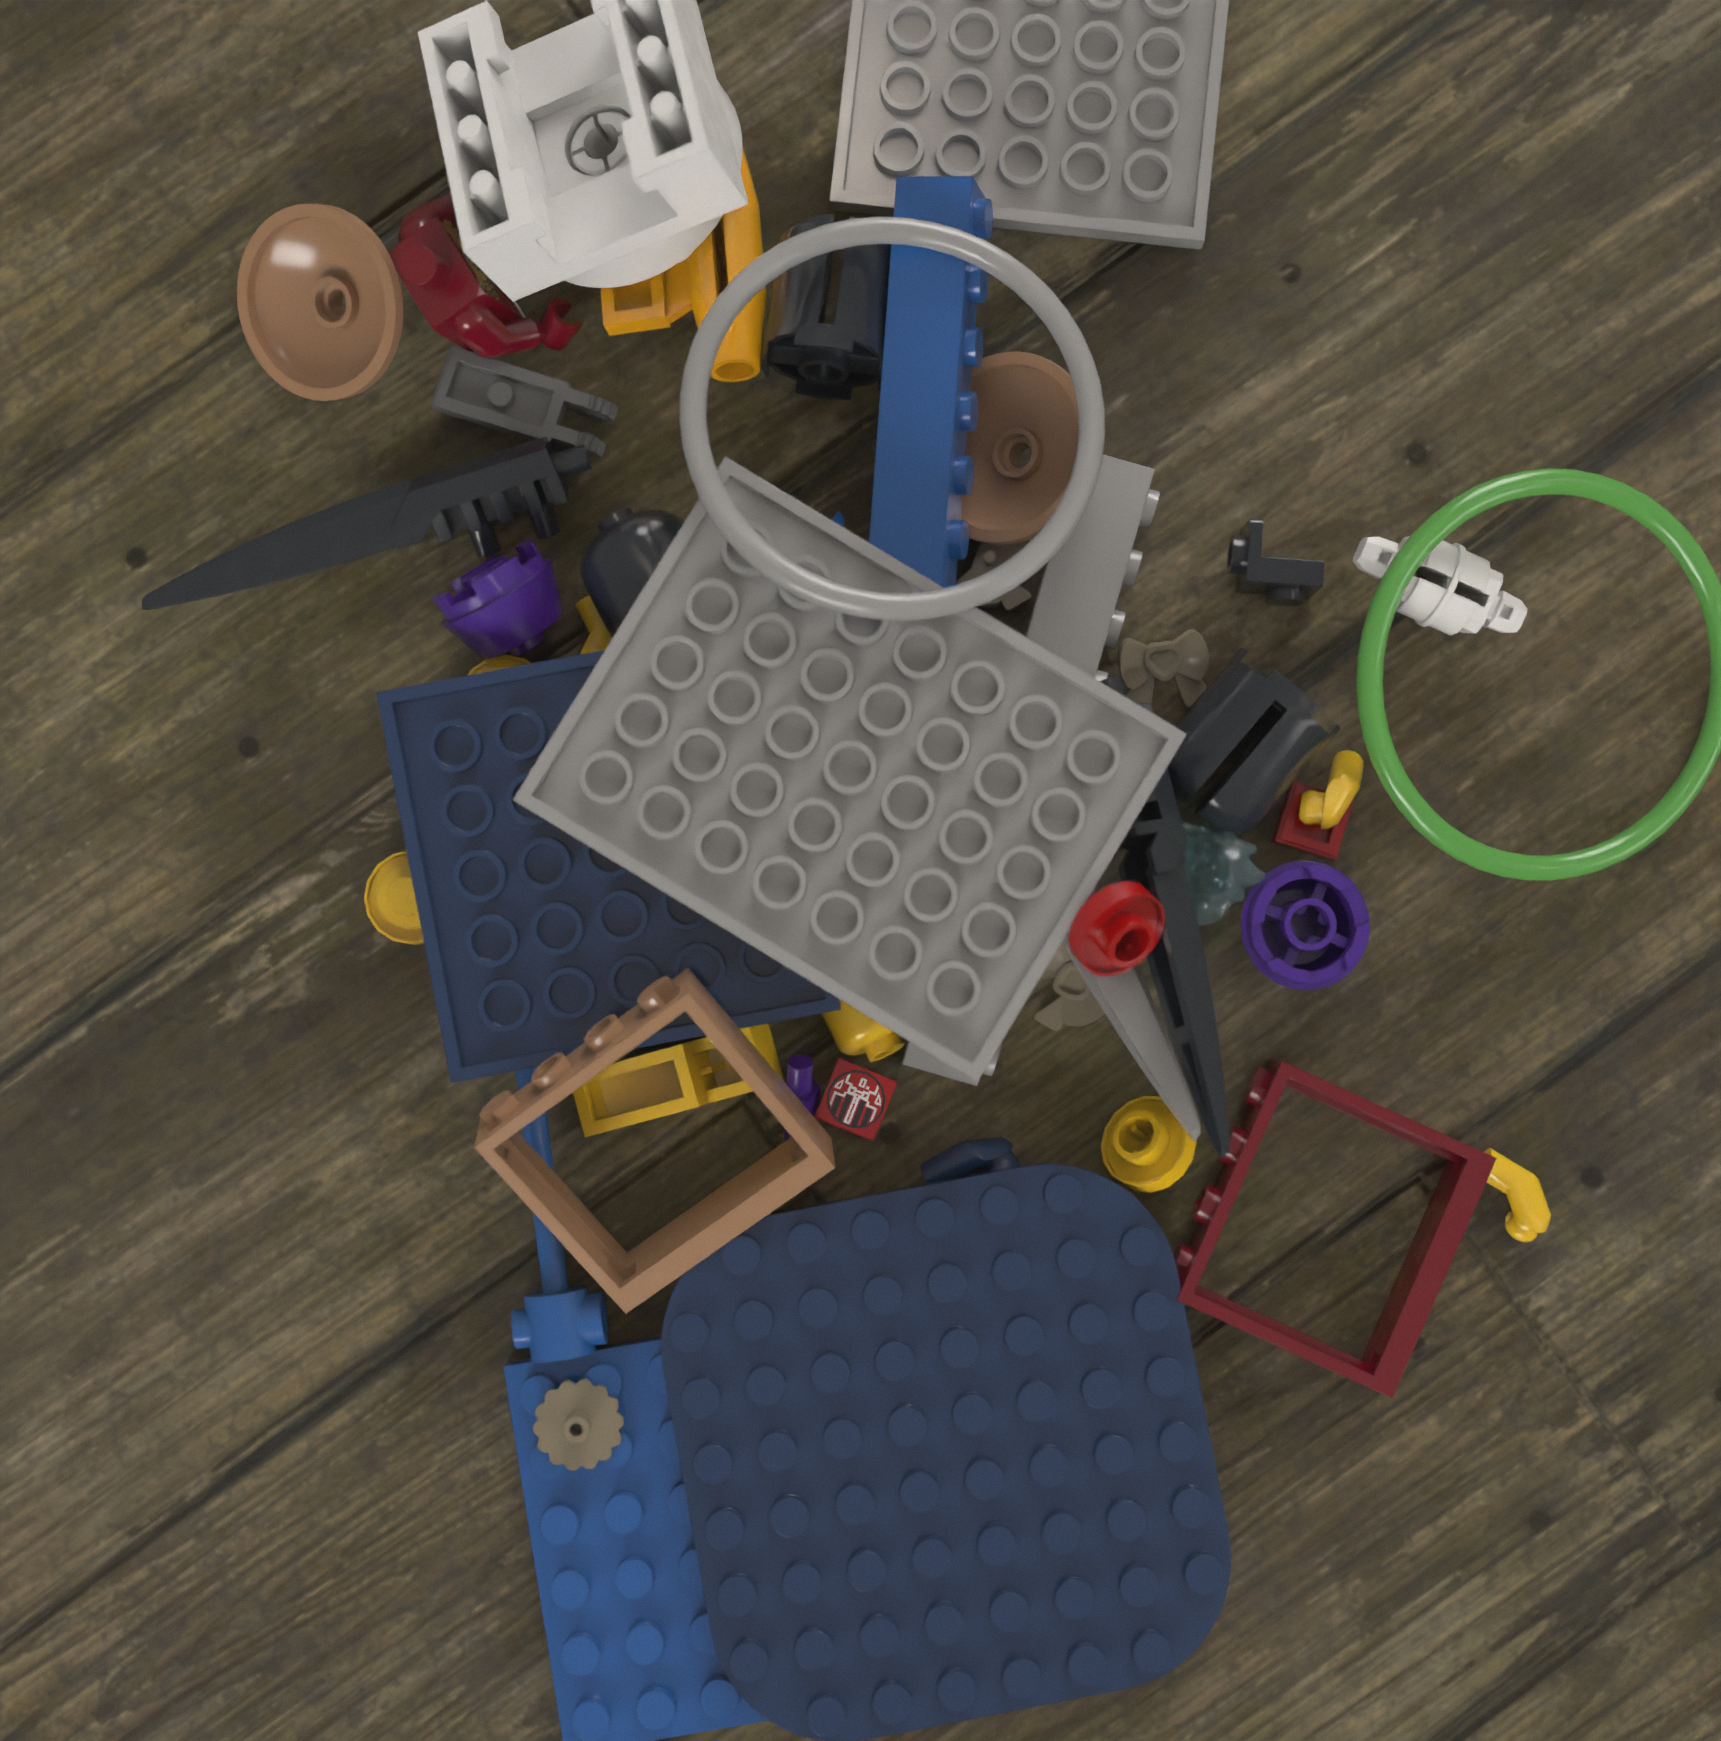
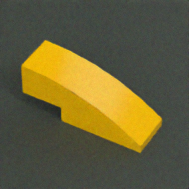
M769 1023L741 1028L740 1030L784 1081ZM708 1037L612 1063L573 1091L584 1136L589 1137L753 1092V1090Z

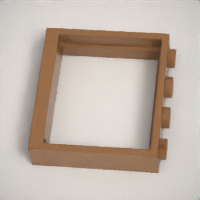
M689 968L672 980L668 976H663L651 983L638 997V1004L619 1018L615 1014H611L601 1019L587 1032L584 1037L585 1043L567 1056H564L562 1052L550 1056L534 1071L531 1076V1082L514 1094L510 1090H506L496 1095L484 1106L479 1114L481 1118L474 1148L625 1313L631 1311L835 1168L831 1137ZM686 1011L792 1137L629 1252H626L518 1131Z

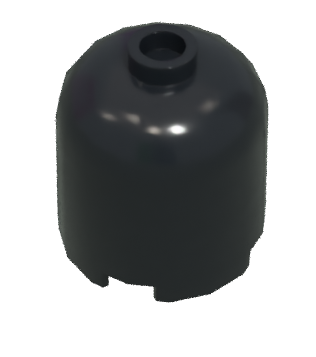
M624 508L610 514L599 523L598 529L600 533L590 542L581 559L580 573L585 588L612 639L684 524L681 517L664 510H644L633 513L631 508Z

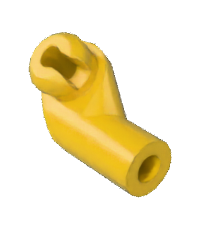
M1351 750L1337 753L1332 760L1326 792L1307 790L1302 794L1299 819L1304 824H1320L1321 829H1328L1339 823L1360 789L1364 764L1359 754Z

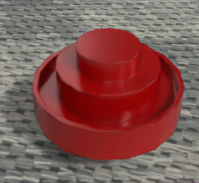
M1123 881L1106 886L1088 897L1071 923L1068 942L1072 954L1094 975L1110 977L1125 973L1141 963L1154 949L1160 939L1165 923L1163 906L1140 883Z

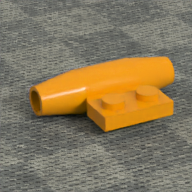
M744 148L740 172L749 204L723 214L712 232L684 261L677 263L652 278L635 284L601 288L603 326L609 336L669 328L672 322L693 310L696 325L699 329L704 317L720 293L736 275L763 254L759 203ZM766 286L741 310L726 332L710 374L712 378L722 382H741L752 379L759 374L767 304Z

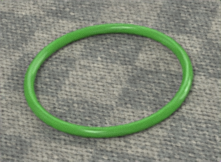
M1546 468L1525 470L1500 476L1471 488L1433 513L1411 534L1382 576L1366 615L1357 656V705L1363 739L1371 763L1385 791L1409 823L1433 845L1454 859L1475 869L1506 878L1551 881L1586 875L1603 870L1629 858L1661 836L1685 812L1699 794L1721 752V584L1701 546L1685 526L1667 509L1635 488L1600 474L1575 469ZM1549 494L1570 495L1609 505L1632 517L1654 534L1678 561L1692 585L1706 624L1711 669L1709 696L1702 727L1687 763L1663 798L1646 815L1614 837L1586 849L1556 855H1525L1493 848L1464 835L1439 816L1418 793L1399 760L1389 732L1383 693L1384 657L1392 621L1405 589L1417 569L1447 535L1477 514L1507 501Z

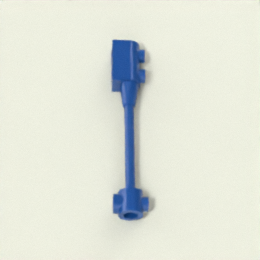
M538 1067L516 1071L518 1090L532 1081L531 1076ZM546 1111L523 1127V1136L554 1171ZM533 1213L542 1290L525 1294L523 1296L525 1308L512 1310L511 1330L514 1346L516 1349L530 1347L531 1361L536 1363L564 1361L590 1355L596 1352L595 1345L607 1344L609 1340L608 1314L604 1294L602 1291L589 1293L587 1285L568 1286L563 1244Z

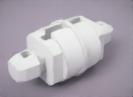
M1410 536L1404 537L1399 544L1381 537H1364L1354 554L1353 562L1359 570L1375 579H1381L1394 556ZM1444 540L1431 551L1416 571L1417 574L1427 579L1413 576L1396 609V612L1414 619L1418 625L1422 627L1430 626L1450 636L1458 632L1476 634L1482 626L1500 633L1517 632L1527 614V607L1520 599L1505 591H1499L1503 583V574L1491 569L1488 560L1466 551V548L1459 543L1451 544ZM1454 590L1469 595V598L1467 599L1454 593Z

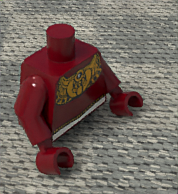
M451 193L441 195L412 209L404 217L398 233L400 243L389 252L395 270L429 325L437 333L458 346L484 358H494L537 348L539 341L552 350L560 351L567 347L583 325L582 322L568 323L563 320L572 305L569 301L559 298L550 303L539 321L534 322L532 318L526 317L518 302L512 301L463 252Z

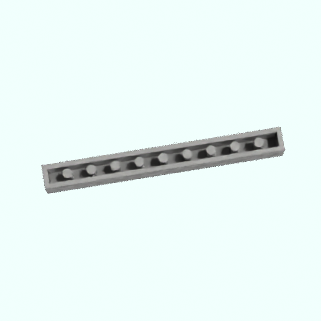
M1104 454L1096 487L1085 513L1067 541L1045 564L1025 633L1026 638L1099 682L1107 679L1108 676L1107 672L1097 670L1103 648L1106 646L1115 649L1125 618V612L1115 609L1121 586L1132 589L1141 563L1143 552L1132 549L1138 526L1149 529L1160 495L1159 491L1149 489L1155 469ZM907 1040L901 1061L903 1065L978 1086L979 1080L975 1082ZM1002 1042L982 1074L993 1075Z

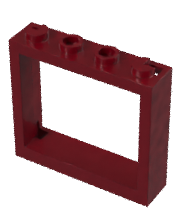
M1270 1059L1266 1069L1261 1067L1255 1069L1246 1086L1243 1102L1250 1105L1240 1128L1234 1125L1229 1128V1153L1223 1158H1220L1217 1154V1160L1224 1164L1214 1187L1205 1184L1196 1199L1191 1219L1198 1223L1188 1246L1179 1243L1173 1252L1181 1286L1177 1301L1393 1399L1497 1158L1286 1062ZM1285 1087L1448 1160L1362 1358L1356 1357L1198 1285Z

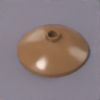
M298 204L284 208L266 219L247 244L242 256L237 279V306L247 343L267 374L286 390L303 398L317 401H331L353 397L364 392L377 382L392 362L399 345L403 327V297L394 263L374 231L358 217L344 209L326 204ZM343 295L346 298V309L343 305Z
M1020 351L1003 352L982 358L980 367H972L970 392L977 393L978 422L975 431H967L965 456L972 457L974 478L971 494L962 495L960 519L967 521L970 539L992 545H1009L1030 540L1047 523L1061 501L1070 480L1079 436L1078 407L1070 373L1053 361L1033 353ZM1030 448V460L1024 467H1021L1020 457L1026 449Z

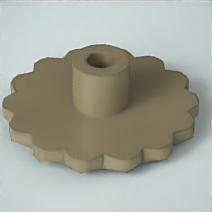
M586 1378L580 1379L577 1383L565 1380L561 1383L559 1389L548 1390L545 1394V1402L538 1404L535 1410L538 1420L533 1424V1433L539 1437L537 1444L539 1450L549 1453V1460L552 1464L559 1465L564 1463L566 1468L571 1471H576L580 1466L586 1469H593L596 1467L598 1460H608L612 1455V1447L619 1445L622 1439L619 1429L624 1425V1417L618 1412V1399L608 1395L605 1385H593Z

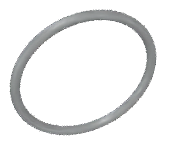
M868 217L834 222L795 235L756 258L734 277L720 293L704 317L690 347L680 391L679 422L682 446L689 473L703 505L725 538L754 568L784 589L824 608L858 617L904 621L938 618L985 604L1014 589L1041 569L1073 533L1085 513L1094 492L1103 458L1105 411L1101 383L1093 356L1082 332L1067 308L1034 272L1009 253L965 231L931 221L903 217ZM872 244L909 245L949 254L971 263L996 277L1033 309L1048 328L1065 359L1075 389L1079 419L1077 453L1070 480L1061 501L1039 533L1019 553L980 577L956 586L915 593H882L857 589L830 581L797 565L770 546L749 525L724 488L714 463L706 421L708 386L718 349L737 315L768 283L790 268L834 250Z

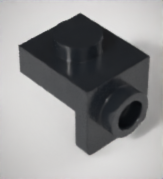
M1249 519L1240 530L1239 536H1231L1228 546L1227 572L1228 574H1237L1235 593L1265 595V603L1270 605H1302L1304 598H1311L1323 587L1325 561L1261 556L1263 520Z

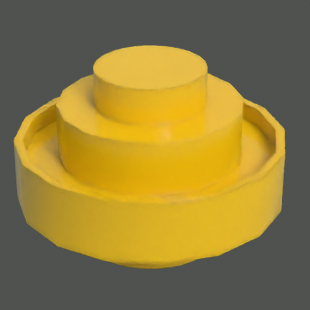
M407 851L392 854L377 864L367 880L364 894L367 916L377 931L392 941L413 945L422 944L424 939Z
M1143 1096L1128 1101L1113 1114L1105 1127L1101 1142L1103 1163L1114 1178L1132 1190L1153 1193L1170 1187L1184 1175L1193 1161L1197 1141L1193 1142L1161 1097Z

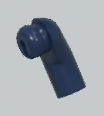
M1000 1136L960 1141L921 1164V1171L925 1181L929 1183L966 1176L982 1166L985 1167L986 1172L1018 1166L1020 1161L1011 1151L1014 1145L1009 1140Z

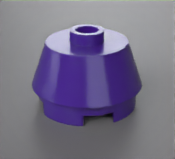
M533 540L521 542L515 547L520 555L519 558L514 556L507 560L505 556L496 559L494 555L454 579L450 583L456 591V595L452 596L450 592L444 593L443 591L432 598L444 617L440 624L483 660L497 657L508 651L513 656H518L532 649L546 638L543 630L552 625L563 614L552 559H544Z
M1294 861L1273 868L1254 884L1243 905L1240 922L1241 936L1249 958L1257 969L1270 980L1292 989L1314 990L1340 981L1356 967L1368 944L1370 918L1361 892L1345 874L1324 863Z

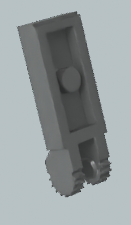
M450 346L431 403L432 408L437 412L525 440L533 441L547 437L553 448L556 444L567 450L584 444L589 457L602 459L606 444L592 434L561 426L567 407L581 415L601 422H614L618 410L615 404L606 399L573 389L569 382L493 358H484L474 352L455 346Z

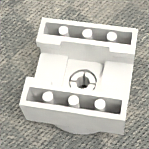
M591 0L594 14L512 51L504 41L499 15L488 1L418 31L463 252L512 301L562 281L586 287L611 288L635 284L652 278L687 259L712 232L723 214L749 204L740 172L743 154L740 122L733 104L716 78L697 0Z

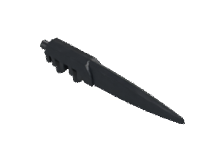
M543 437L378 489L282 526L186 572L148 593L142 599V609H158L235 593L302 576L396 547L398 549L422 542L431 524L440 542L453 539L455 532L467 529L479 558L494 555L501 550L491 521L500 519L502 524L513 520L514 514L527 510L538 539L552 537L558 534L561 529L551 503L555 502L557 506L568 502L569 488L565 477L592 469L589 454L584 444L555 453L549 439Z
M1111 677L1100 681L1126 697L1121 677ZM1134 702L1153 713L1151 704ZM1166 768L1117 851L1127 850L1118 870L1121 882L1140 883L1163 906L1165 914L1163 933L1154 949L1146 958L1160 1005L1194 1102L1214 1150L1220 1158H1223L1229 1153L1230 1136L1217 1024L1199 924L1182 856L1187 846V839L1169 771Z

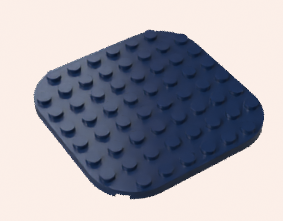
M1061 1163L1018 1165L772 1212L682 1274L673 1290L664 1316L661 1335V1355L710 1631L715 1651L729 1681L740 1696L765 1719L784 1730L813 1740H868L1143 1685L1161 1677L1181 1664L1199 1647L1219 1616L1229 1585L1231 1571L1229 1531L1184 1303L1177 1301L1181 1286L1174 1255L1157 1221L1131 1193L1103 1175L1074 1165Z

